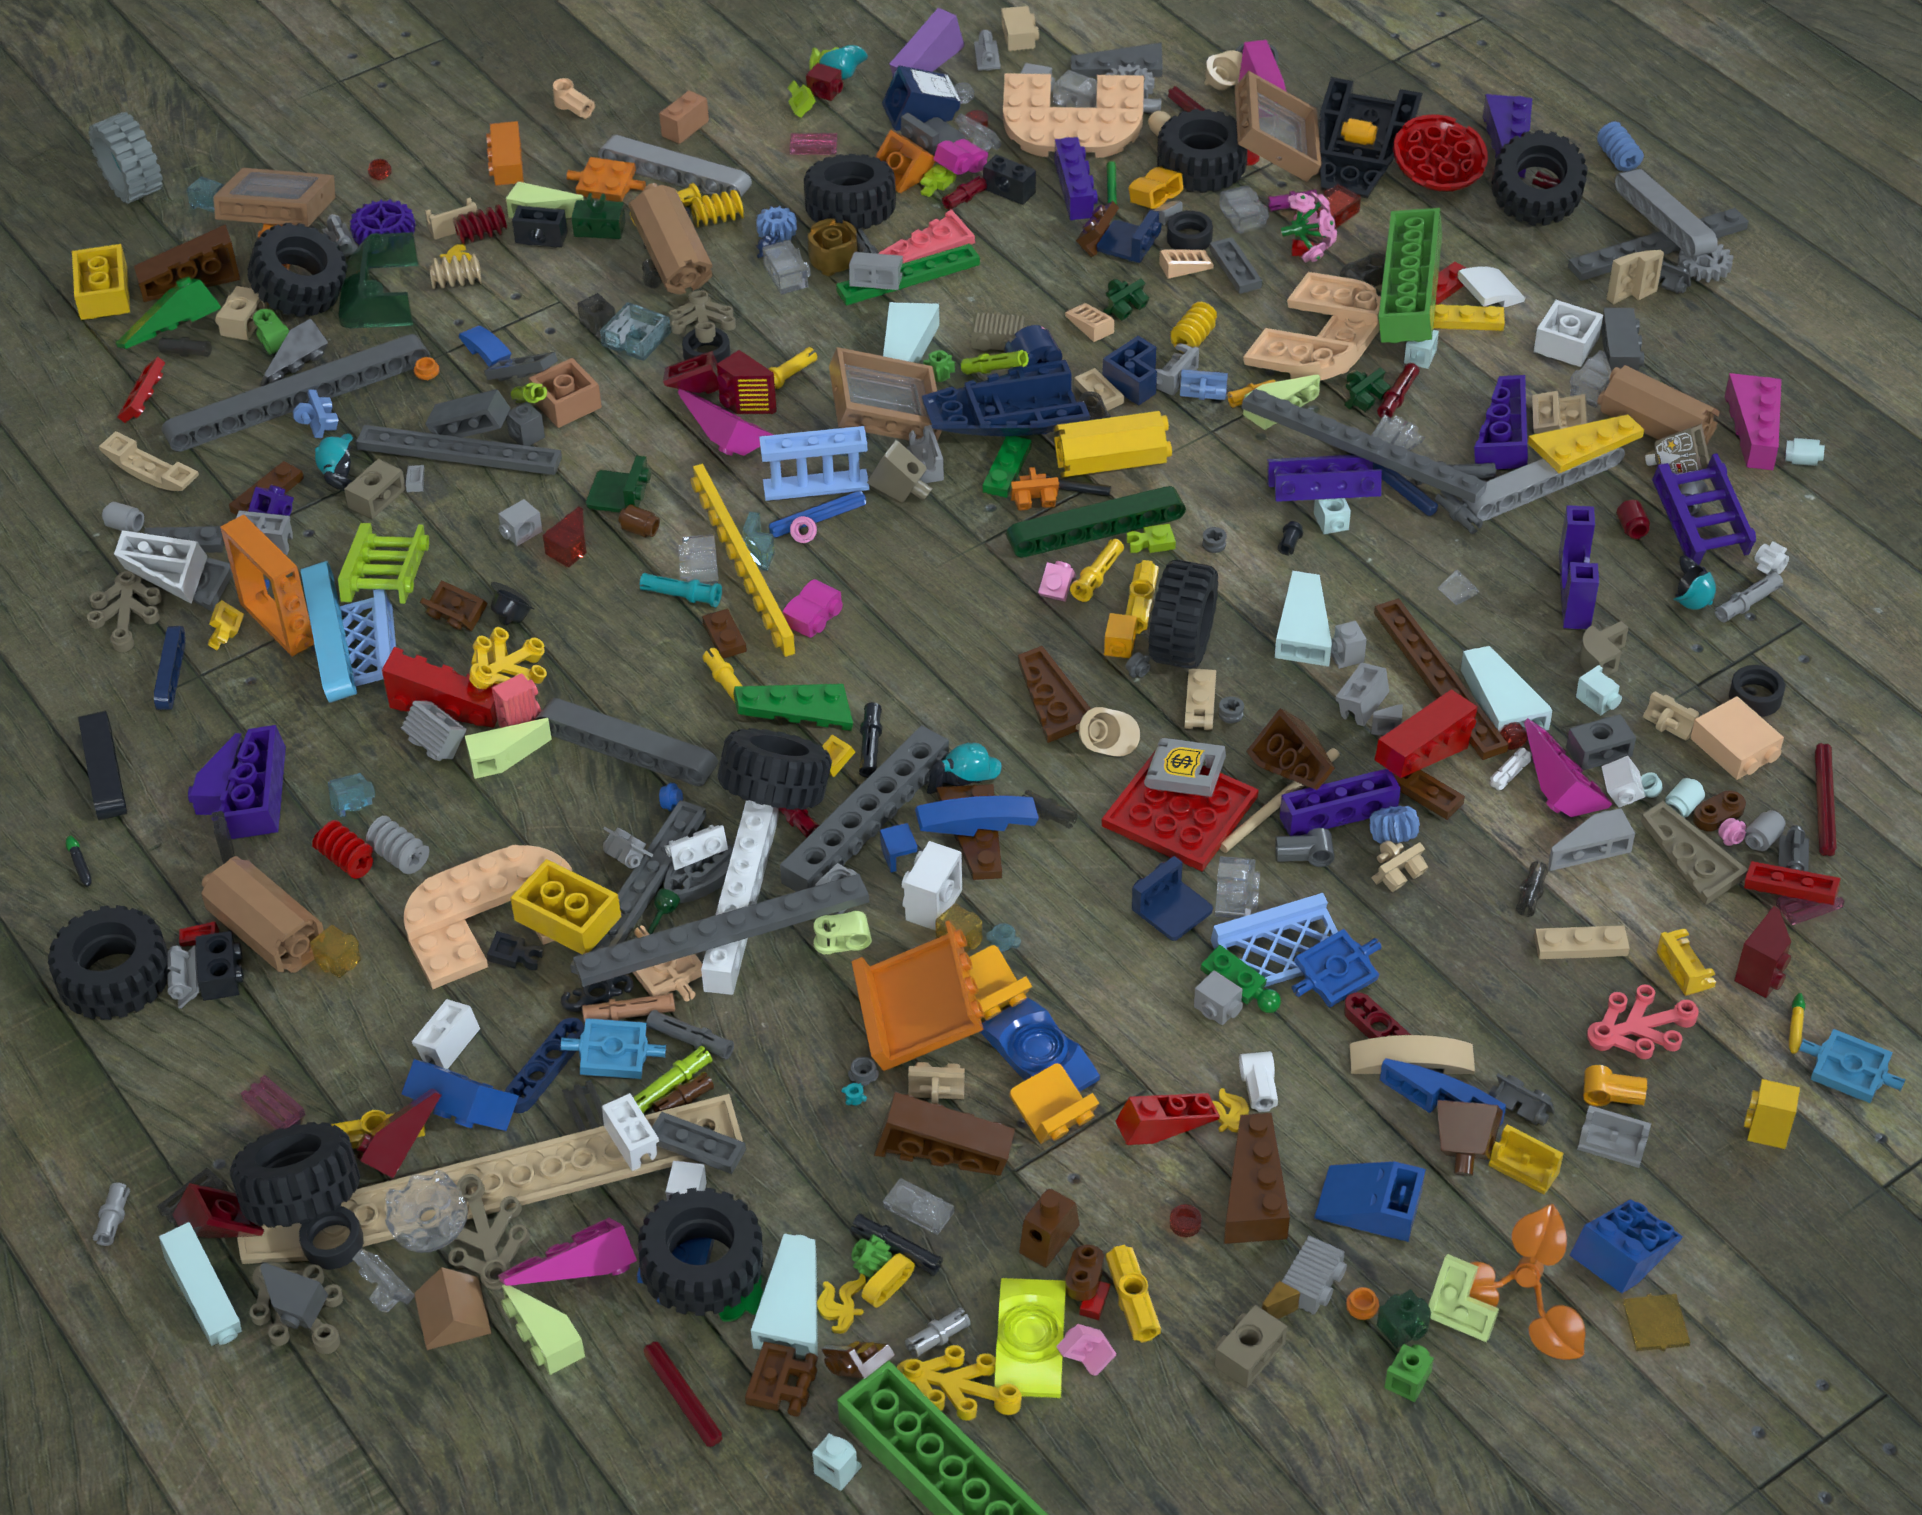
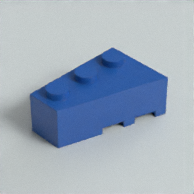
M416 1059L413 1060L401 1093L412 1098L413 1102L433 1088L441 1094L434 1107L433 1114L447 1119H451L453 1115L456 1117L455 1123L472 1128L474 1123L504 1131H507L519 1097L510 1092L494 1089L489 1084H481L454 1071Z

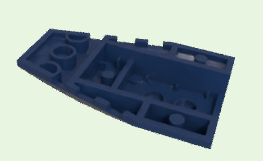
M1066 360L1008 369V374L999 376L997 373L988 375L987 380L976 383L972 380L965 382L964 387L960 389H955L952 386L922 396V402L932 429L979 436L1048 434L1054 432V426L1090 420V415L1084 401L1077 402L1072 392V373Z

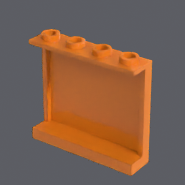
M950 920L945 922L948 934L875 965L869 966L863 957L851 961L871 1056L883 1071L983 1030L981 1017H984V1011L980 1002L975 997V994L979 991L973 976H970L969 970L973 969L972 962L964 951L967 941L962 930H956Z

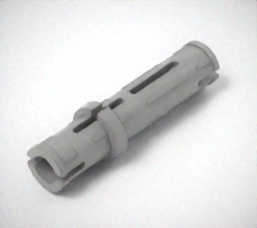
M1772 572L1745 591L1736 592L1730 597L1729 601L1715 609L1716 617L1725 623L1737 614H1744L1750 609L1751 605L1783 586L1782 577L1778 573Z

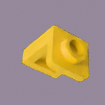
M831 735L822 746L824 750L829 752L832 760L829 775L835 777L855 753L852 746L834 735Z

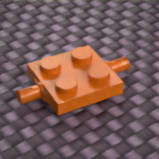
M590 157L583 171L568 170L566 174L567 180L579 181L576 187V194L588 197V194L592 193V198L600 199L601 194H605L608 201L622 202L625 194L631 189L644 191L646 187L645 181L633 180L636 167L635 163Z

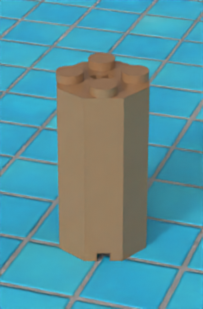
M656 183L647 185L644 191L632 200L628 206L631 211V217L666 290L671 293L681 295L686 293V288L691 287L692 290L699 289L712 277L710 269L712 268V263L675 188L665 185L658 186Z
M1626 365L1621 369L1618 367L1613 369L1609 377L1610 383L1607 389L1600 393L1597 404L1601 405V412L1612 418L1629 415L1644 429L1645 434L1657 440L1702 424L1707 446L1717 427V422L1713 421L1714 415L1719 417L1720 411Z
M234 856L203 878L202 886L204 889L201 895L205 908L278 972H284V969H287L289 972L296 973L315 959L318 951L315 950L317 943L319 942L322 945L326 938L322 922L250 861L241 860L239 857Z

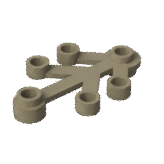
M696 290L690 292L687 304L669 311L671 332L675 334L685 333L686 325L698 320V323L695 325V334L698 341L702 343L712 342L713 337L716 335L715 324L708 322V319L721 323V329L733 330L736 328L733 307L711 302V298L706 291ZM694 310L693 312H691V313H689L688 315L684 316V314H686V313H688V312Z
M124 571L117 575L114 580L115 585L105 592L97 591L89 597L92 608L102 609L107 606L108 601L121 593V597L103 611L94 610L87 615L89 626L91 628H100L108 619L119 612L117 629L112 632L110 637L113 649L117 652H127L135 644L133 635L129 631L131 611L142 617L146 624H154L160 619L156 607H146L132 598L133 594L137 593L145 598L148 605H156L162 600L160 590L156 587L147 588L142 584V578L130 571Z
M467 1174L459 1179L457 1192L463 1200L469 1202L477 1233L461 1227L453 1219L444 1221L440 1227V1232L448 1241L459 1240L482 1250L486 1262L469 1256L463 1248H454L449 1253L448 1260L455 1269L461 1270L466 1268L480 1274L482 1283L488 1289L493 1291L502 1290L504 1284L499 1279L494 1280L493 1276L498 1271L505 1272L512 1268L510 1264L519 1247L529 1242L530 1232L522 1224L514 1225L509 1231L510 1239L501 1254L498 1255L496 1245L511 1218H515L521 1213V1203L514 1196L505 1197L500 1204L501 1210L490 1228L481 1198L484 1195L485 1186L477 1175ZM477 1187L475 1193L468 1194L470 1188ZM510 1203H516L512 1211H506ZM456 1226L452 1234H446L449 1227ZM524 1231V1236L521 1239H515L517 1232ZM463 1254V1260L455 1263L456 1256Z
M265 1262L284 1269L282 1265H280L277 1262ZM261 1265L255 1269L252 1276L255 1287L259 1289L257 1302L249 1311L251 1320L255 1325H264L271 1319L269 1310L271 1299L260 1269ZM309 1265L304 1271L287 1270L307 1278L312 1274H319L317 1277L310 1279L321 1284L324 1281V1273L319 1265ZM332 1284L324 1288L328 1296L334 1293L338 1294L334 1298L327 1297L324 1304L328 1307H336L342 1303L343 1294L338 1285ZM258 1312H265L262 1316H255ZM278 1313L275 1324L268 1330V1335L273 1345L281 1346L288 1342L290 1334L288 1326L280 1321L281 1317ZM316 1318L311 1329H309L312 1333L314 1347L321 1354H330L337 1350L340 1345L338 1331L334 1326L323 1324ZM278 1332H284V1334L279 1337L274 1336ZM330 1334L326 1338H321L324 1335Z

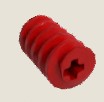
M338 820L328 822L315 834L312 840V847L325 855L327 859L340 867L345 873H348L352 878L358 879L363 877L372 867L373 848L368 843H365L363 839L357 838L354 832H350Z

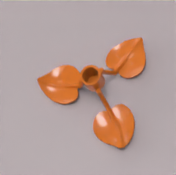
M1549 1204L1540 1210L1525 1215L1515 1224L1512 1231V1242L1516 1251L1523 1256L1519 1260L1515 1271H1511L1509 1275L1495 1282V1271L1489 1264L1470 1262L1478 1266V1270L1469 1297L1496 1307L1499 1302V1292L1496 1288L1504 1286L1513 1279L1522 1287H1533L1535 1289L1538 1313L1541 1316L1533 1320L1529 1325V1335L1533 1344L1550 1357L1571 1360L1580 1358L1585 1353L1586 1331L1584 1322L1577 1311L1564 1305L1553 1306L1546 1313L1541 1293L1542 1284L1539 1282L1544 1271V1265L1552 1266L1558 1263L1563 1258L1567 1248V1235L1562 1217L1553 1204Z

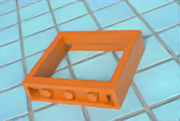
M244 514L221 526L240 605L292 657L314 645L310 619L297 566ZM290 573L293 574L292 576H290V577H288V578L286 577V575H288V574H290ZM263 574L271 582L275 601L267 593Z

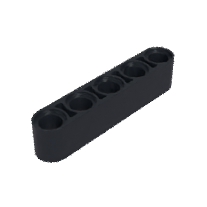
M107 711L79 716V727L97 818L101 821L128 814Z

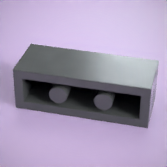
M1634 308L1603 309L1601 335L1607 376H1610L1615 367L1621 369L1626 365L1639 371V366L1644 365V351H1640L1642 335H1638L1640 321L1639 318H1635Z
M498 389L435 404L425 425L432 434L455 437L471 436L500 429L510 407Z

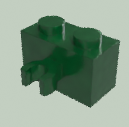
M592 193L588 194L587 200H576L571 217L574 237L621 239L626 222L624 202L606 201L605 194H601L600 201H595L592 198Z

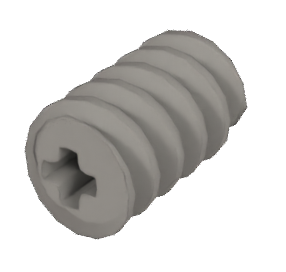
M388 816L377 818L367 832L366 843L373 848V851L386 861L391 862L394 867L399 868L404 874L417 872L428 859L429 846H423V842L419 838H415L405 828L399 827Z

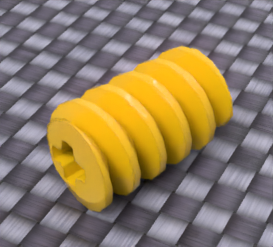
M731 190L729 195L726 191H723L720 197L717 193H713L711 199L708 195H703L702 202L699 197L693 198L691 211L696 228H699V220H702L704 225L708 226L709 218L712 219L714 224H717L719 216L723 222H726L727 215H730L733 221L736 220V213H739L742 219L744 217L742 201L736 190Z
M1205 302L1194 303L1170 332V339L1174 347L1181 343L1192 348H1198L1216 326V310Z

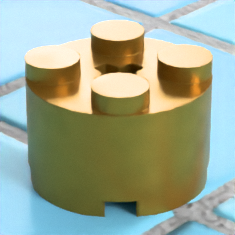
M825 219L815 223L811 227V232L808 233L810 263L816 269L821 270V273L826 276L849 269L853 254L857 252L855 227L844 220L843 224L835 223V219Z

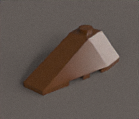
M1282 708L1277 711L1246 751L1260 768L1314 790H1318L1335 769L1312 730L1303 720Z

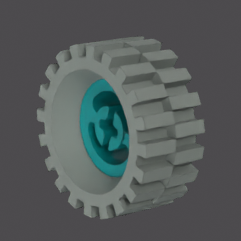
M122 112L89 127L88 135L91 138L89 141L93 147L92 152L98 160L97 164L102 169V175L105 180H108L109 187L112 190L114 189L115 195L120 197L122 202L130 203L161 189L160 187L163 185L161 182L162 175L159 173L161 169L156 162L157 157L152 152L150 142L145 138L146 134L143 130H140L138 122L134 121L130 114Z

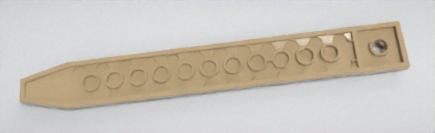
M730 1094L644 1115L651 1127L660 1113L665 1112L702 1127L709 1126L715 1132L743 1142ZM601 1126L357 1189L352 1194V1197L347 1202H343L341 1206L354 1212L359 1220L363 1231L364 1247L441 1227L442 1223L448 1219H453L456 1222L472 1219L473 1216L469 1202L463 1200L457 1192L459 1179L467 1174L477 1175L485 1186V1192L481 1198L487 1215L499 1212L501 1210V1201L508 1196L516 1197L522 1206L672 1167L673 1161L699 1162L656 1146V1157L651 1160L648 1153L644 1154L640 1158V1168L632 1171L605 1127ZM477 1187L470 1188L468 1194L475 1193ZM510 1203L506 1210L514 1208L516 1203ZM296 1223L290 1227L279 1225L275 1228L262 1225L264 1229L262 1236L237 1237L242 1264L308 1261L299 1241V1230L302 1224ZM340 1225L329 1226L315 1236L313 1245L318 1249L324 1250L336 1248L347 1240L350 1230Z

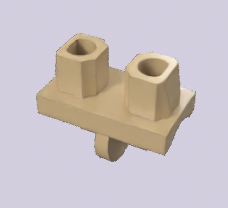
M1655 691L1650 696V702L1643 718L1656 724L1657 730L1661 732L1667 730L1686 741L1692 734L1694 720L1698 718L1699 712L1692 708L1687 709L1676 703L1674 698L1668 695L1663 696Z
M1388 840L1380 845L1381 854L1377 856V860L1379 863L1385 861L1386 863L1381 865L1379 872L1372 876L1376 885L1383 881L1392 892L1401 888L1408 881L1400 871L1403 868L1408 871L1413 879L1422 875L1428 869L1425 860L1421 856L1425 850L1423 845L1419 842L1400 854L1404 850L1402 843L1395 845Z
M917 1062L915 1066H909L908 1095L919 1098H931L932 1104H938L939 1098L964 1099L965 1068H961L959 1064L948 1063L944 1067H932L929 1063Z

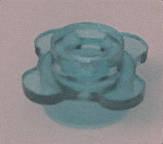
M998 924L986 935L987 940L997 946L1001 953L1012 947L1018 948L1021 945V939L1016 937L1014 927L1009 924Z

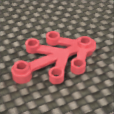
M1644 984L1637 988L1636 1002L1627 1021L1615 1025L1619 1013L1625 1011L1628 1000L1623 993H1612L1609 996L1608 1010L1602 1022H1595L1589 1026L1587 1038L1590 1045L1596 1050L1606 1051L1615 1046L1634 1053L1640 1059H1649L1654 1052V1043L1662 1045L1668 1051L1674 1052L1680 1049L1683 1039L1682 1035L1677 1031L1670 1030L1662 1033L1651 1028L1672 1022L1680 1027H1692L1697 1021L1699 1010L1691 1000H1682L1675 1005L1674 1009L1643 1017L1647 1006L1652 1004L1655 996L1654 988ZM1614 1001H1619L1622 1004H1616ZM1632 1034L1641 1039L1636 1042L1624 1036ZM1669 1039L1675 1040L1676 1042H1670ZM1640 1047H1645L1648 1050H1642Z

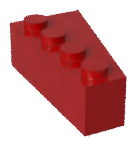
M393 648L382 668L390 708L409 712L414 701H428L434 703V705L456 721L477 726L495 727L498 717L496 715L492 687L498 684L494 683L487 689L477 688L470 682L469 673L466 676H462L453 670V667L443 664L442 668L426 663L427 658L416 655L415 658L404 655L403 649Z
M1451 689L1378 740L1374 760L1399 778H1402L1468 749L1471 733L1476 725L1475 716L1478 707Z

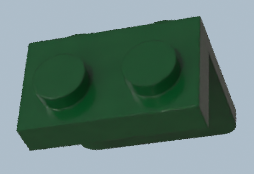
M636 455L630 473L607 470L598 471L587 497L586 507L593 510L618 513L629 505L639 507L640 502L644 499L647 483L651 479V468L647 467L646 456Z

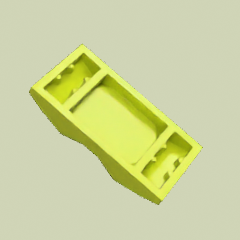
M1001 1278L995 1366L996 1388H1000L1004 1384H1013L1019 1389L1022 1396L1061 1398L1063 1356L1056 1346L1064 1339L1065 1281Z

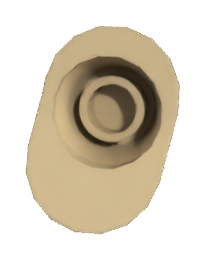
M1233 50L1209 57L1206 61L1205 86L1211 85L1217 90L1224 91L1236 85L1239 80L1243 53Z
M1094 707L1088 710L1083 715L1080 724L1076 725L1082 743L1088 749L1097 753L1125 756L1133 752L1140 740V729L1134 718L1124 712Z

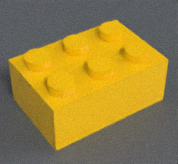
M117 244L72 251L74 298L80 319H95L103 316L130 313L128 270L122 245Z
M548 859L510 897L515 921L580 954L591 952L621 918L617 893Z

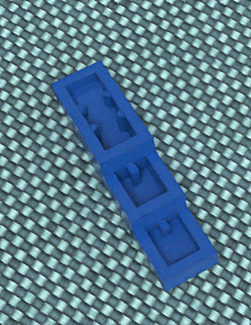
M976 796L918 805L915 809L920 831L974 836L977 829L1005 831L1008 823L1035 826L1039 819L1033 797Z
M1387 1058L1382 1062L1380 1081L1427 1112L1431 1113L1437 1107L1438 1100L1498 1105L1502 1109L1500 1126L1503 1124L1506 1104L1478 1088L1418 1065Z

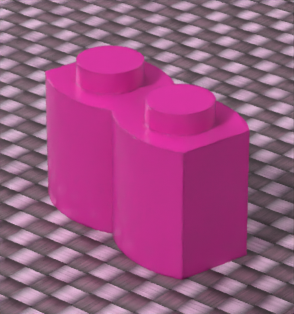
M960 139L954 143L952 141H943L938 144L933 160L955 174H963L967 171L976 173L983 170L989 153L966 139Z
M813 579L806 584L798 596L794 597L786 605L782 612L791 629L811 638L817 633L822 632L826 622L840 613L843 606L841 592Z

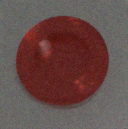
M981 110L968 112L965 115L966 127L973 131L985 129L988 126V114Z
M1183 1204L1171 1211L1169 1225L1173 1233L1180 1237H1192L1200 1231L1202 1216L1196 1207Z

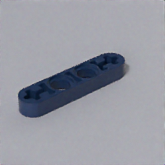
M168 626L166 630L154 689L156 710H172L186 643L183 626Z
M577 1018L562 1020L507 1086L505 1092L519 1096L513 1113L528 1111L577 1052L561 1050L562 1037L580 1039L584 1032L582 1021ZM552 1050L562 1052L561 1056L556 1059L546 1057L547 1053ZM535 1071L545 1074L540 1080L528 1078Z

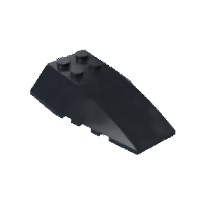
M1331 77L1320 110L1321 190L1368 199L1395 158L1393 144L1396 134L1403 128L1406 122L1416 118L1423 93L1399 89L1396 101L1353 94L1354 81ZM1349 118L1372 122V125L1377 126L1374 144L1362 145L1344 141V136H1341L1343 123L1348 122Z

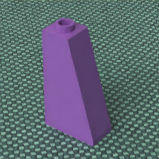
M937 8L889 64L892 76L894 77L898 65L933 72L962 50L964 42L956 15Z

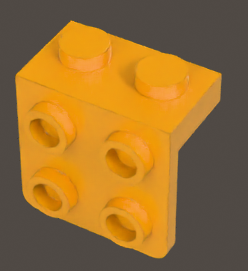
M991 945L970 956L973 969L969 970L970 976H973L979 991L975 994V997L980 1002L984 1011V1017H981V1019L990 1020L1002 1012L1001 1008L1009 1004L1011 1007H1014L1027 999L1026 994L1032 987L1026 976L1017 981L997 946Z
M1058 1063L1013 1087L1009 1093L1010 1098L1040 1144L1051 1138L1053 1141L1058 1140L1069 1132L1068 1128L1077 1123L1079 1126L1087 1123L1095 1116L1093 1112L1099 1105L1093 1093L1085 1098L1081 1096L1062 1065Z

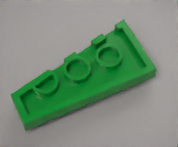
M844 684L734 687L733 695L737 714L767 719L781 716L788 719L789 722L800 723V720L817 722L816 726L828 728L829 724L841 725L842 730L852 731L853 720Z

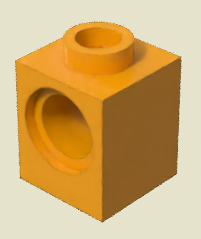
M1110 613L1105 633V656L1129 659L1132 657L1136 639L1137 616Z

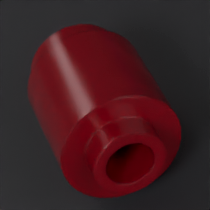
M1627 500L1617 508L1616 515L1626 535L1633 539H1639L1647 535L1650 521L1639 501Z

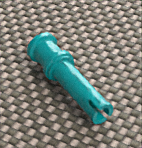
M643 573L639 582L641 590L686 598L690 603H696L697 601L709 603L711 607H717L722 596L721 584L700 583V580L697 579L688 582Z

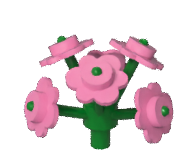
M1313 191L1310 193L1311 196L1298 193L1296 196L1291 195L1288 197V202L1291 203L1290 207L1298 209V212L1293 217L1292 225L1281 227L1283 237L1295 234V237H1300L1309 249L1302 256L1305 263L1310 260L1311 262L1319 260L1324 255L1323 252L1335 243L1337 231L1334 229L1335 221L1328 207L1330 202L1324 195L1319 194L1317 196ZM1320 208V217L1317 219L1316 210ZM1305 235L1323 237L1322 243L1312 246Z

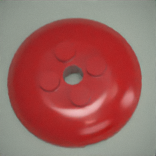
M1423 115L1409 120L1396 134L1393 144L1394 157L1401 171L1418 185L1435 191H1457L1469 187L1482 176L1488 161L1487 148L1480 135L1470 126L1466 128L1456 123L1455 118L1444 115Z

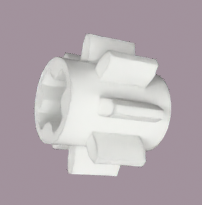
M1772 541L1770 546L1763 544L1757 551L1754 559L1759 563L1757 569L1767 575L1772 572L1780 574L1789 561V556L1784 554L1787 549Z

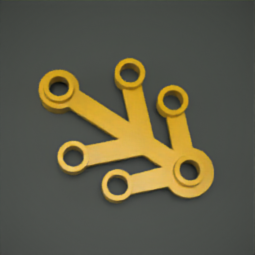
M496 627L491 633L490 639L485 636H478L473 643V649L476 651V664H473L470 668V682L477 688L487 689L494 683L500 684L510 679V677L499 674L504 672L515 676L522 673L527 680L531 679L536 684L542 683L547 675L546 670L542 666L534 665L531 669L516 664L524 660L531 663L538 662L545 651L544 643L538 638L528 639L521 649L505 657L504 644L509 638V634L505 629ZM493 643L494 663L488 665L487 653Z
M952 1345L945 1349V1355L925 1362L917 1359H907L897 1366V1369L939 1410L944 1409L946 1394L956 1408L957 1416L962 1420H973L977 1415L976 1401L971 1398H965L962 1392L993 1400L995 1409L1004 1415H1013L1021 1408L1022 1395L1015 1385L1004 1384L1000 1388L969 1381L982 1375L990 1376L994 1374L996 1358L991 1354H981L977 1357L976 1364L945 1374L936 1371L947 1367L957 1368L963 1365L965 1351L962 1347ZM930 1384L940 1386L943 1392L937 1389H932Z

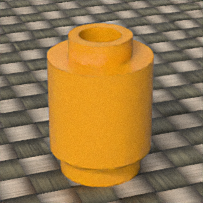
M1349 118L1348 122L1343 123L1341 136H1344V141L1362 145H1373L1377 135V126L1372 125V122Z

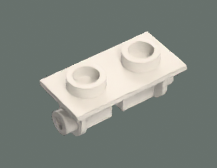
M709 825V828L693 833V837L689 838L686 836L676 841L671 840L669 845L665 846L668 857H672L675 870L728 850L723 825L715 827Z

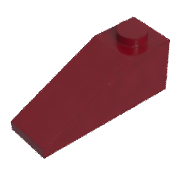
M433 1088L374 1127L370 1134L365 1133L356 1148L359 1151L357 1155L359 1160L394 1178L441 1094Z

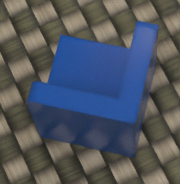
M908 823L880 830L881 850L890 872L897 871L896 857L917 852V844Z

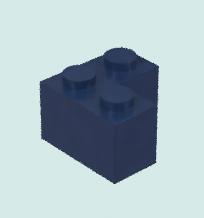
M1136 336L1103 358L1102 375L1124 397L1138 406L1156 394V347L1142 337Z

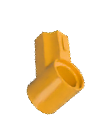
M1592 1065L1586 1068L1584 1072L1583 1098L1589 1105L1605 1106L1613 1101L1644 1106L1647 1091L1646 1078L1612 1074L1611 1069L1603 1065Z

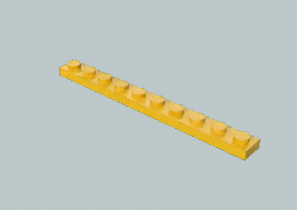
M703 464L693 466L694 477L691 478L693 491L695 493L699 492L701 506L703 509L708 510L711 525H716L720 542H725L729 559H734L737 575L739 577L743 576L747 594L753 595L755 609L757 612L761 611L766 630H771L775 647H780L785 657L795 654L794 635Z

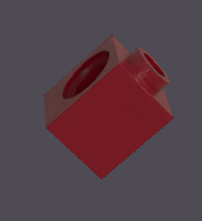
M817 63L806 74L807 87L815 97L832 101L843 89L844 83L841 70Z

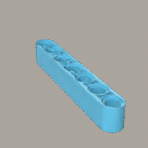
M324 561L301 569V576L321 682L329 703L356 695L357 690L334 576L328 561Z

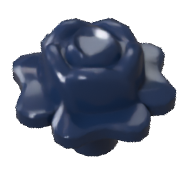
M765 235L758 241V245H756V248L760 251L757 257L761 258L770 255L776 259L781 254L776 248L779 236L771 237Z

